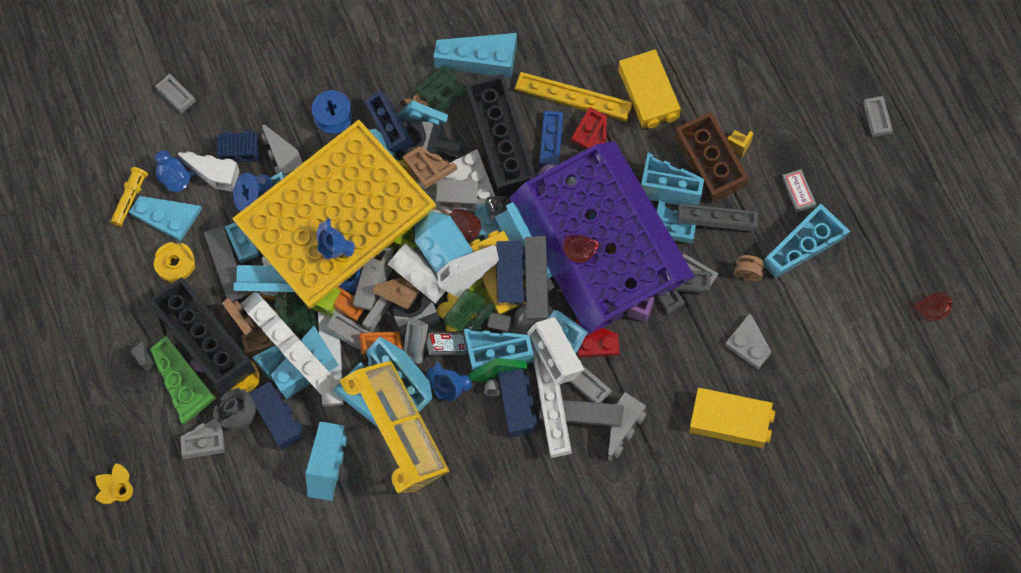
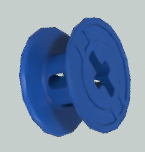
M334 90L325 91L319 94L313 101L312 114L314 122L318 129L324 133H340L351 124L353 116L350 101L343 93ZM329 109L334 110V116H331Z
M245 172L240 175L235 183L233 192L234 203L237 209L243 211L259 198L258 195L262 196L273 187L271 179L267 175L262 174L255 177L253 174Z

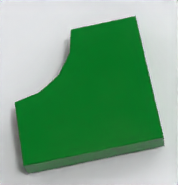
M495 358L470 372L469 379L470 381L486 382L490 379L498 378V373L517 369L525 370L527 369L526 361Z

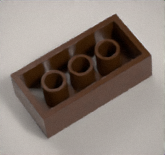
M712 111L676 128L675 137L695 174L704 179L703 189L711 203L747 187L749 178Z

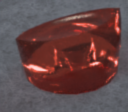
M453 209L451 218L466 241L470 242L476 239L481 232L479 218L468 211Z
M570 234L564 236L563 248L566 256L572 261L586 262L592 258L600 245L599 242L590 237Z
M941 291L922 299L915 305V308L929 320L938 321L945 318L951 312L953 302L948 292Z

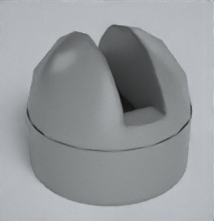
M495 379L488 380L484 386V394L492 397L499 396L501 394L500 383Z

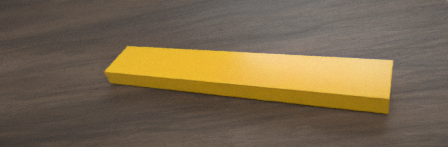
M520 72L515 86V92L584 111H588L589 107L609 118L627 122L632 107V102L523 72Z

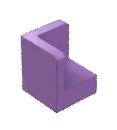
M654 297L629 309L627 317L647 323L653 308Z

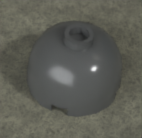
M234 388L220 398L222 403L219 407L215 406L213 413L214 419L219 424L229 430H239L251 424L256 413V405L252 396L245 389Z

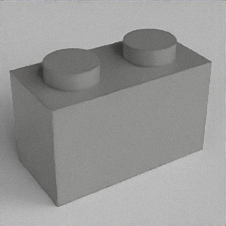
M449 177L438 181L436 193L437 209L477 211L478 181L468 178L454 180Z

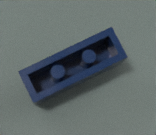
M380 90L364 100L391 151L398 155L401 148H409L414 145L389 96Z
M496 241L495 246L499 258L495 264L497 306L522 305L524 299H527L526 287H523V279H526V267H522V259H525V246H521V241Z
M523 369L498 373L509 438L534 434L537 419L535 414H531L530 407H533L534 404L532 394L528 395L526 387H530L528 375H524Z
M268 382L249 393L255 402L258 413L281 451L303 439L301 434L303 428L298 419L295 421L292 419L291 414H293V411L289 404H283L280 398L283 395L278 386L273 387L271 382Z

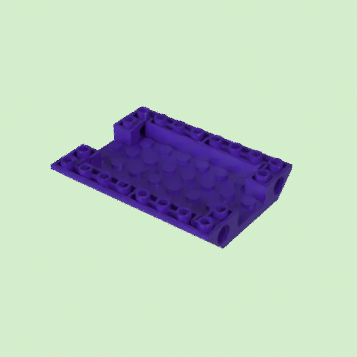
M615 141L596 144L525 182L509 198L510 202H514L532 237L546 236L547 266L582 328L588 331L587 336L622 318L623 312L656 294L660 297L695 278V275ZM574 177L577 182L573 186H568L565 183L566 179ZM588 211H594L597 216L593 220H588L585 214ZM608 245H614L617 250L614 254H607L605 248ZM627 280H635L637 286L634 289L626 288L625 283Z

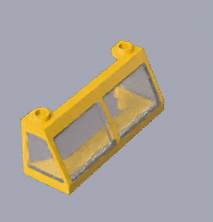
M392 361L358 369L339 380L347 394L357 395L361 393L399 466L392 474V483L397 493L416 492L450 472Z

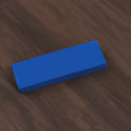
M544 111L539 167L549 164L559 165L563 112Z

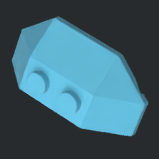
M432 210L415 224V242L436 274L450 261L473 253L472 248L451 216Z
M379 337L366 351L368 366L392 361L418 412H420L432 399L429 380L404 350Z

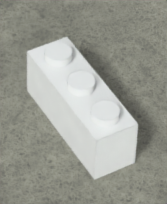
M407 244L402 246L388 263L390 267L434 303L445 293V290L439 287L438 276L429 262Z
M553 317L536 322L527 334L555 385L575 380L584 368L556 318Z

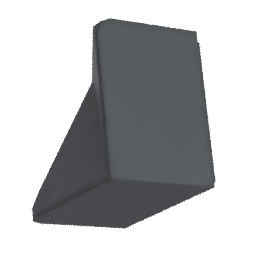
M491 313L488 327L499 329L502 333H510L511 317Z
M144 342L139 343L131 350L132 355L145 371H149L156 365L152 353Z

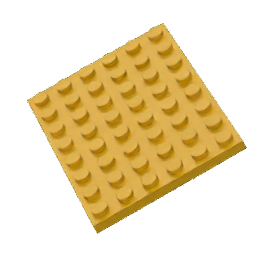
M357 120L232 219L310 309L434 210L436 204L363 123ZM330 218L331 227L341 232L346 240L354 242L355 250L352 256L346 257L342 254L335 259L326 260L318 252L317 229L321 222Z

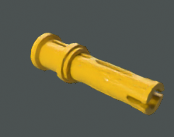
M137 167L131 168L132 173L128 181L124 183V193L110 220L114 225L120 227L123 225L136 194H139L142 190L140 187L144 178L148 177L146 171Z

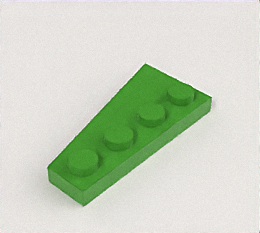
M165 336L150 350L164 378V383L172 397L174 407L178 411L179 419L185 425L215 400L216 397L169 337Z

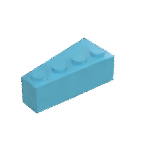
M517 33L437 40L434 52L435 68L491 76L504 74V77L511 78L517 48Z
M820 204L766 257L764 267L777 278L845 239L850 231Z

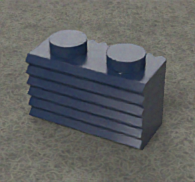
M226 131L223 134H218L217 158L220 160L231 159L235 162L259 161V138L257 133L244 131L237 134Z

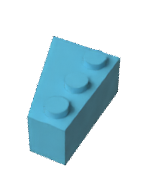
M647 154L641 186L649 200L678 205V203L700 204L704 183L703 178L682 168L679 170L665 160L662 162L654 158L653 154Z
M313 326L301 342L328 371H331L338 367L339 364ZM287 357L271 374L286 399L311 384Z
M464 329L472 371L495 358L526 361V364L534 362L529 335L490 333V331L478 332Z
M319 423L306 470L307 495L310 498L333 501L335 486L339 476V466L342 464L344 456L343 446L346 447L348 442V434H345V425Z

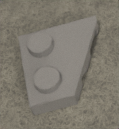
M750 314L725 344L726 347L758 370L771 355L768 344Z
M215 419L205 425L204 423L200 424L195 430L180 437L183 459L225 453L223 426Z

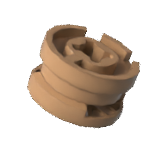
M742 255L737 258V267H735L734 275L737 278L743 277L744 281L748 282L762 280V270H764L765 262L762 259L750 255Z

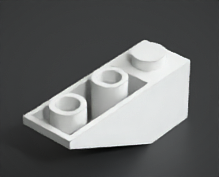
M193 152L178 153L182 163L213 188L234 192V186L239 174L237 162L231 159H216L210 155L198 156Z
M492 245L450 261L437 273L439 287L458 298L497 263L499 258L496 246Z

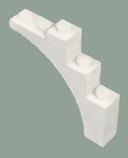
M257 291L253 292L241 303V306L322 396L338 383Z

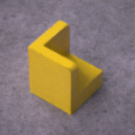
M734 130L733 134L728 136L727 140L739 157L742 158L750 146L753 132L750 131L746 136Z

